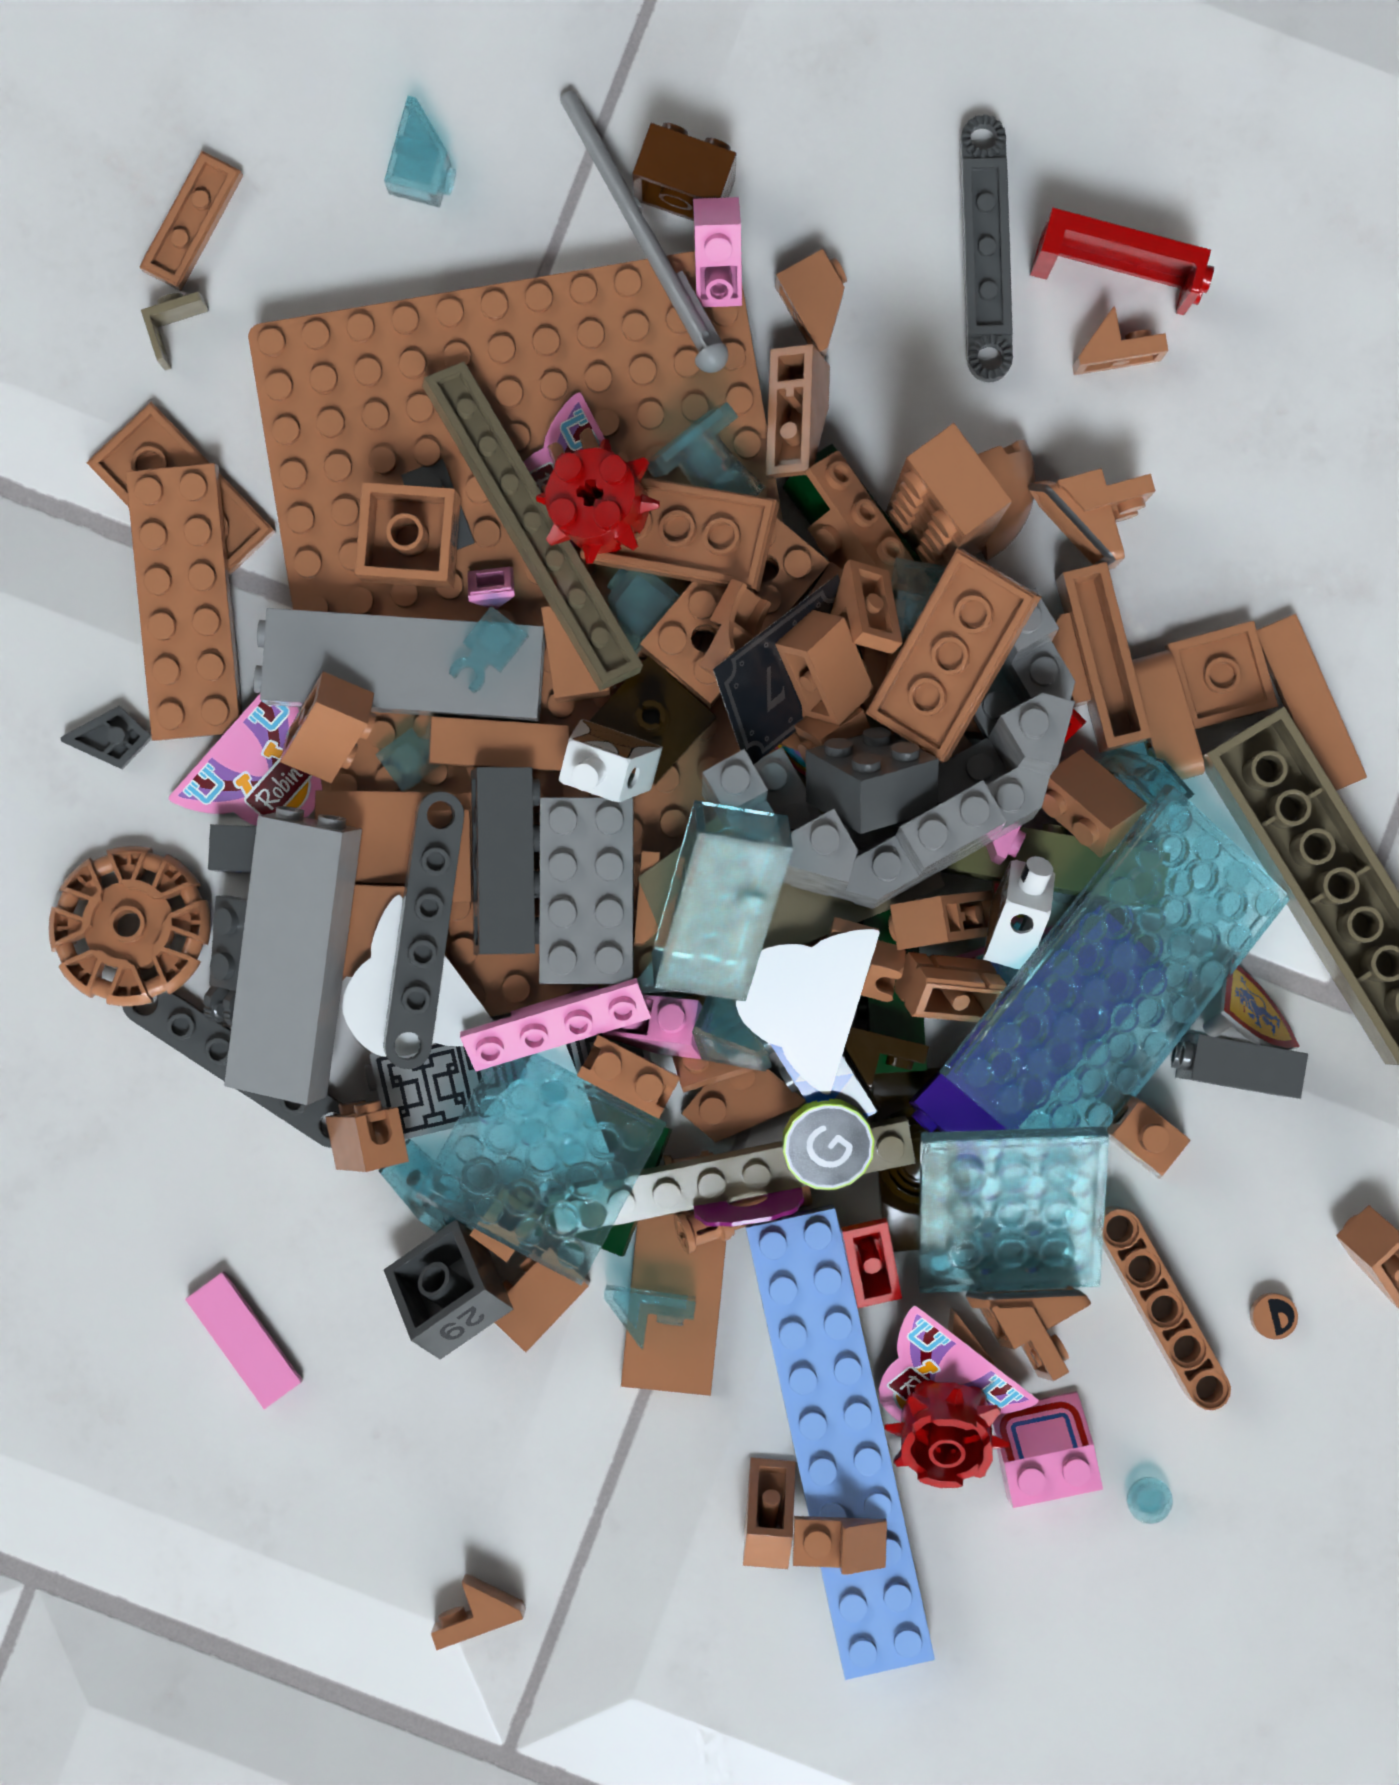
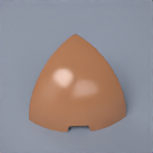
M1018 440L1005 448L997 446L977 454L1012 500L981 550L986 561L997 556L1014 541L1025 525L1032 509L1034 497L1029 491L1028 486L1030 483L1036 482V473L1032 453L1026 440Z

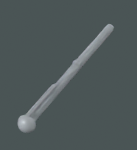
M574 91L565 92L560 97V102L699 352L695 358L696 366L707 373L720 371L728 361L727 346L722 343L684 272L676 273L656 236L642 215V205L629 190L577 94Z

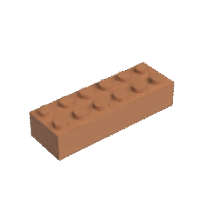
M953 423L906 457L885 512L939 582L956 549H963L973 556L981 552L1012 500Z

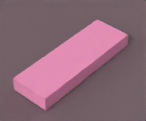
M225 1271L185 1299L263 1409H266L303 1381Z

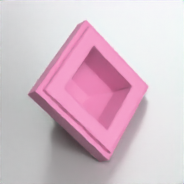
M513 567L468 572L469 602L497 610L515 596Z

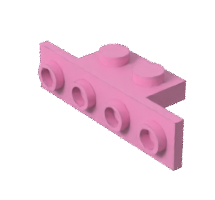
M635 978L602 989L595 985L513 1010L510 1017L461 1031L460 1038L476 1072L651 1019V1013L639 982Z

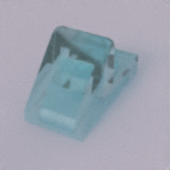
M606 1284L604 1292L605 1301L642 1350L648 1314L657 1315L656 1322L668 1325L682 1326L684 1319L694 1320L695 1296Z

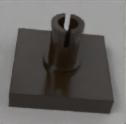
M648 656L642 662L643 667L640 673L628 678L590 719V722L662 746L653 784L656 786L716 720V716Z

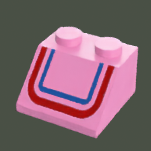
M1077 1391L1038 1399L1039 1402L1036 1405L1020 1411L999 1415L993 1422L994 1436L1010 1442L1008 1448L997 1449L1006 1497L1013 1508L1103 1490L1093 1440Z

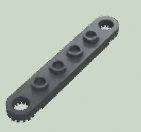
M983 114V116L978 115L968 121L963 128L960 139L967 365L971 374L983 382H996L1008 373L1013 361L1008 170L1005 127L1003 128L1000 120L997 121L995 117ZM978 129H987L994 135L996 143L991 149L979 150L978 147L975 148V145L972 144L971 134ZM987 347L998 350L1002 356V365L994 370L982 368L977 359L980 350Z
M432 792L424 796L418 803L415 811L416 815L383 1042V1051L387 1059L402 1069H414L421 1066L428 1059L432 1048L464 822V809L461 802L454 795L447 792ZM437 801L447 803L452 811L450 823L443 828L433 827L427 818L429 807ZM405 1032L415 1033L420 1041L418 1053L410 1058L399 1057L395 1051L396 1039Z
M167 991L157 995V1008L150 1015L145 1016L135 1009L136 1006H122L124 1013L131 1021L225 1082L231 1029L221 1023L208 1021L202 1010L175 993L169 995ZM238 1090L320 1145L332 1148L330 1137L326 1136L322 1131L321 1121L327 1113L337 1112L340 1114L339 1105L343 1103L328 1093L326 1098L309 1105Z

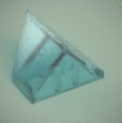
M720 981L712 984L692 1031L701 1060L759 1071H766L771 1068L772 1065L768 1052L756 1034L743 1022L735 1003Z

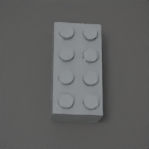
M540 798L539 984H618L634 979L633 798L622 802H614L605 798Z

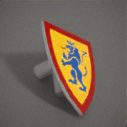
M1228 957L1225 960L1221 1012L1203 1024L1205 1033L1208 1036L1217 1037L1232 1026L1252 1044L1260 1045L1262 1043L1269 1047L1286 1050L1299 1048L1300 1045L1276 1004L1244 969Z

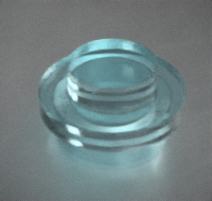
M1144 1477L1135 1481L1129 1488L1126 1498L1130 1513L1140 1522L1147 1524L1158 1523L1165 1519L1170 1513L1173 1504L1170 1489L1161 1480L1153 1477Z

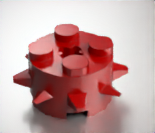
M603 439L599 448L581 449L574 453H561L557 457L554 470L550 474L545 492L536 496L537 502L546 505L548 515L554 523L546 538L547 542L552 546L572 540L583 550L587 564H593L597 554L616 552L622 549L620 545L633 551L639 547L635 533L638 532L640 534L644 529L649 511L660 507V501L648 497V493L641 483V479L650 464L647 459L642 457L625 462L620 456L612 452L608 439Z
M925 1380L917 1384L914 1388V1393L907 1396V1400L901 1410V1423L884 1425V1430L901 1437V1450L893 1459L894 1464L897 1467L909 1466L917 1473V1480L937 1488H959L963 1486L964 1479L973 1476L977 1478L986 1476V1472L993 1461V1449L1008 1448L1010 1442L992 1435V1424L1001 1413V1409L998 1405H988L985 1393L976 1386L968 1387L955 1382H935L933 1380Z

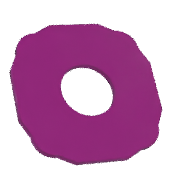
M799 1187L765 1194L767 1196L766 1200L751 1206H733L727 1200L693 1206L696 1219L706 1226L734 1227L772 1221L797 1212L800 1205L804 1202L802 1188Z

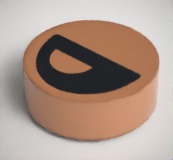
M1266 1293L1259 1296L1252 1304L1250 1321L1253 1328L1259 1334L1269 1339L1278 1340L1289 1336L1294 1331L1298 1322V1312L1294 1303L1287 1297L1278 1293Z

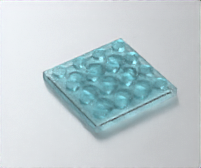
M537 1053L486 1069L421 1184L416 1198L582 1285L667 1122L581 1079L575 1073Z
M1106 1126L921 1133L919 1292L1066 1288L1068 1285L1075 1288L1100 1287L1109 1135Z

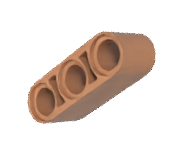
M1164 650L1132 659L1152 736L1144 742L1156 782L1159 786L1204 774L1205 766L1172 653L1170 650Z

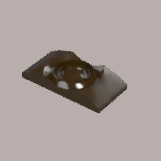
M928 1068L926 1071L878 1073L874 1076L872 1094L876 1099L877 1112L873 1114L874 1122L906 1116L909 1122L916 1162L911 1165L877 1171L881 1218L887 1219L893 1252L973 1246L972 1193L968 1162L965 1165L961 1164L946 1150L944 1146L949 1142L948 1138L937 1128L930 1134L911 1116L916 1109L909 1101L939 1068Z

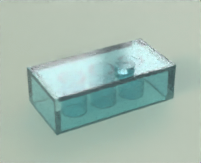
M694 800L651 954L654 988L746 1002L793 850L787 815Z

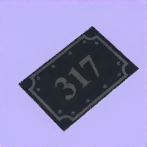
M838 574L713 669L740 751L745 749L753 765L796 732L794 725L803 720L802 704L775 643L812 610L831 614L840 583ZM855 644L861 658L863 659L860 646Z

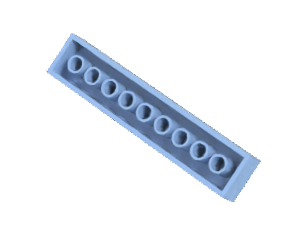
M831 1204L795 1212L772 1221L746 1226L808 1514L813 1517L887 1520L885 1568L843 1575L840 1568L820 1567L845 1680L933 1661L935 1657L835 1207Z

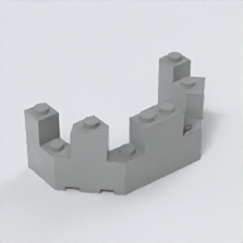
M1036 588L1032 589L1033 592L1039 595ZM1042 598L1022 629L1020 636L973 716L985 739L953 756L947 762L939 764L938 806L920 816L860 834L843 824L835 809L821 815L816 807L806 802V787L783 747L761 758L754 765L745 749L703 771L702 796L745 872L749 875L790 884L792 887L828 897H837L873 909L1032 820L1042 808L1050 775L1059 764L1075 701L1071 700L1075 680L1052 643L1059 627Z

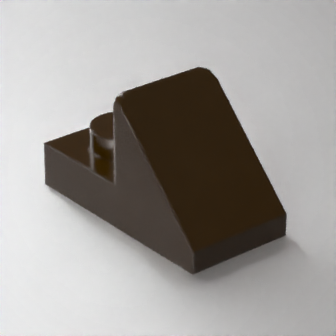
M851 1027L844 1049L867 1088L871 1089L880 1053L887 1055L885 1064L912 1070L914 1062L925 1064L929 1046Z

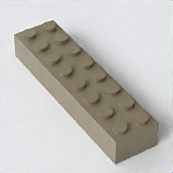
M1282 707L1203 754L1205 773L1383 1062L1387 1065H1399V891L1286 708Z

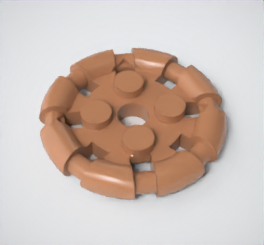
M117 847L106 850L107 855L94 861L91 858L87 859L65 879L59 888L62 894L56 907H51L48 927L51 951L57 952L61 961L58 968L72 986L90 998H93L95 995L105 998L106 1003L109 1005L139 1006L152 1003L153 997L166 991L169 995L172 994L195 973L201 963L198 957L202 947L209 944L211 915L208 900H203L199 893L200 882L188 867L169 854L165 857L154 854L153 849L148 847ZM147 870L157 873L152 885L140 881L142 875ZM114 871L119 882L104 888L101 877ZM179 895L182 897L185 907L175 911L168 900ZM79 899L88 901L82 917L73 914ZM129 913L137 914L140 919L138 931L129 937L120 936L117 929L120 918ZM175 933L186 937L181 953L169 949ZM85 938L90 950L78 955L74 945L77 941ZM105 965L117 969L112 982L102 978ZM155 965L159 975L144 981L140 969L147 970Z

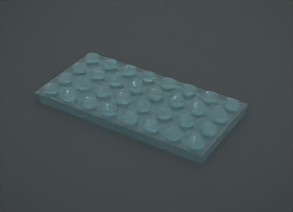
M1165 784L939 1073L1060 1176L1071 1181L1107 1133L1104 1131L1110 1126L1112 1121L1117 1122L1124 1113V1106L1132 1096L1136 1097L1221 989L1224 980L1231 976L1290 900L1287 893L1175 786Z

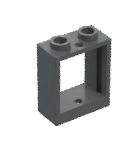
M1182 1034L1181 1042L1175 1041L1172 1049L1171 1068H1176L1175 1078L1301 1099L1308 1053L1201 1034Z

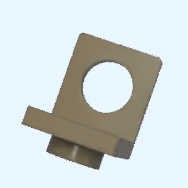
M199 292L185 296L182 293L168 294L158 299L157 305L141 309L156 359L165 371L172 368L159 327L208 312L207 304Z

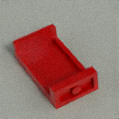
M1052 208L1040 235L1030 276L1047 280L1058 256L1176 287L1180 289L1181 293L1175 313L1184 316L1191 305H1198L1202 294L1207 293L1213 277L1214 266L1207 265L1211 253L1210 249Z

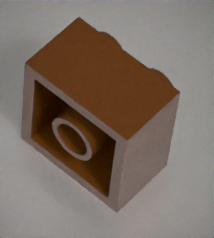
M650 123L632 173L634 196L640 203L694 221L693 199L728 198L735 182L737 153L731 151V147L721 140L706 138L705 141L688 136V132L678 125L663 123L660 126Z

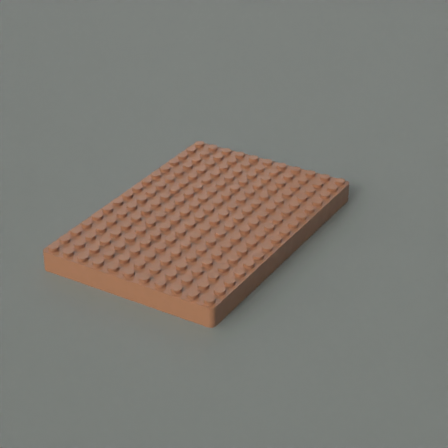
M695 251L667 255L676 273L684 272L696 294ZM648 259L254 325L249 331L248 339L293 610L544 626L541 607L550 606L422 387L424 377L461 362L466 363L523 462L533 453L544 447L545 436L556 415L574 394L580 392L604 438L610 441L612 452L617 454L625 450L629 461L645 457L650 463L643 477L777 499L780 504L776 478L768 479L766 476L767 425L743 286L742 306L703 307L722 343L727 346L729 354L726 365L715 373L704 372L696 366L695 358L699 352ZM443 459L454 489L461 497L460 505L475 541L474 544L457 550L454 589L372 583L360 580L355 575L362 482L404 485L401 477L402 474L423 466H433ZM779 505L777 518L783 522L781 506ZM575 546L574 549L580 556L581 548L579 546ZM583 562L642 663L647 656L641 652L640 643L692 581ZM769 564L765 565L762 577L763 582L770 581L777 575L775 569ZM513 567L515 596L497 610L469 602V571ZM707 632L699 633L693 638L692 644L697 650L707 652L715 636ZM545 640L540 724L569 725L570 738L579 721L582 719L590 721L611 696L557 704L554 698ZM627 679L610 686L611 696ZM722 696L709 709L716 716V720L656 786L653 784L650 791L632 797L634 800V920L641 851L660 852L661 861L716 821L702 796V772L740 751ZM372 712L376 714L375 724L366 740L358 739L356 743L358 744L357 752L348 769L341 767L332 783L321 779L322 790L471 793V771L477 767L428 764L430 718L440 716ZM634 768L631 773L635 774L636 768ZM532 770V777L539 778L540 798H603L561 783L559 781L560 772ZM540 804L539 806H533V824L540 825ZM534 852V871H540V852ZM355 883V884H360V885L405 886V884H364V883ZM534 898L535 917H540V898ZM452 902L445 956L491 1017L511 1014L513 1010L598 985L599 989L615 985L539 984V944H535L534 954L473 955V902ZM661 932L642 947H634V979L637 978L642 991L707 980L696 954L672 961ZM828 935L813 940L804 945L813 947L821 940L826 939ZM743 969L725 977L735 976L742 972Z

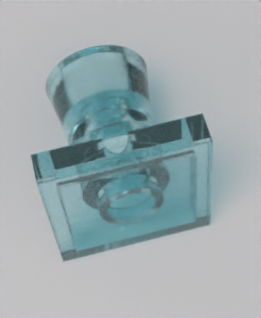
M728 402L712 407L647 460L650 463L647 469L654 478L667 475L678 466L691 485L754 496H758L766 488L738 460L718 436L721 430L738 418V415Z

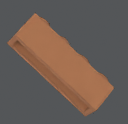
M1103 562L1063 572L1056 580V585L1064 614L1070 612L1092 698L1087 703L1099 753L1143 743L1152 736L1108 564Z

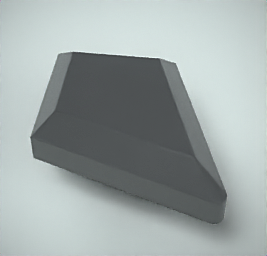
M117 706L61 737V742L123 770L147 745L152 737L122 707Z

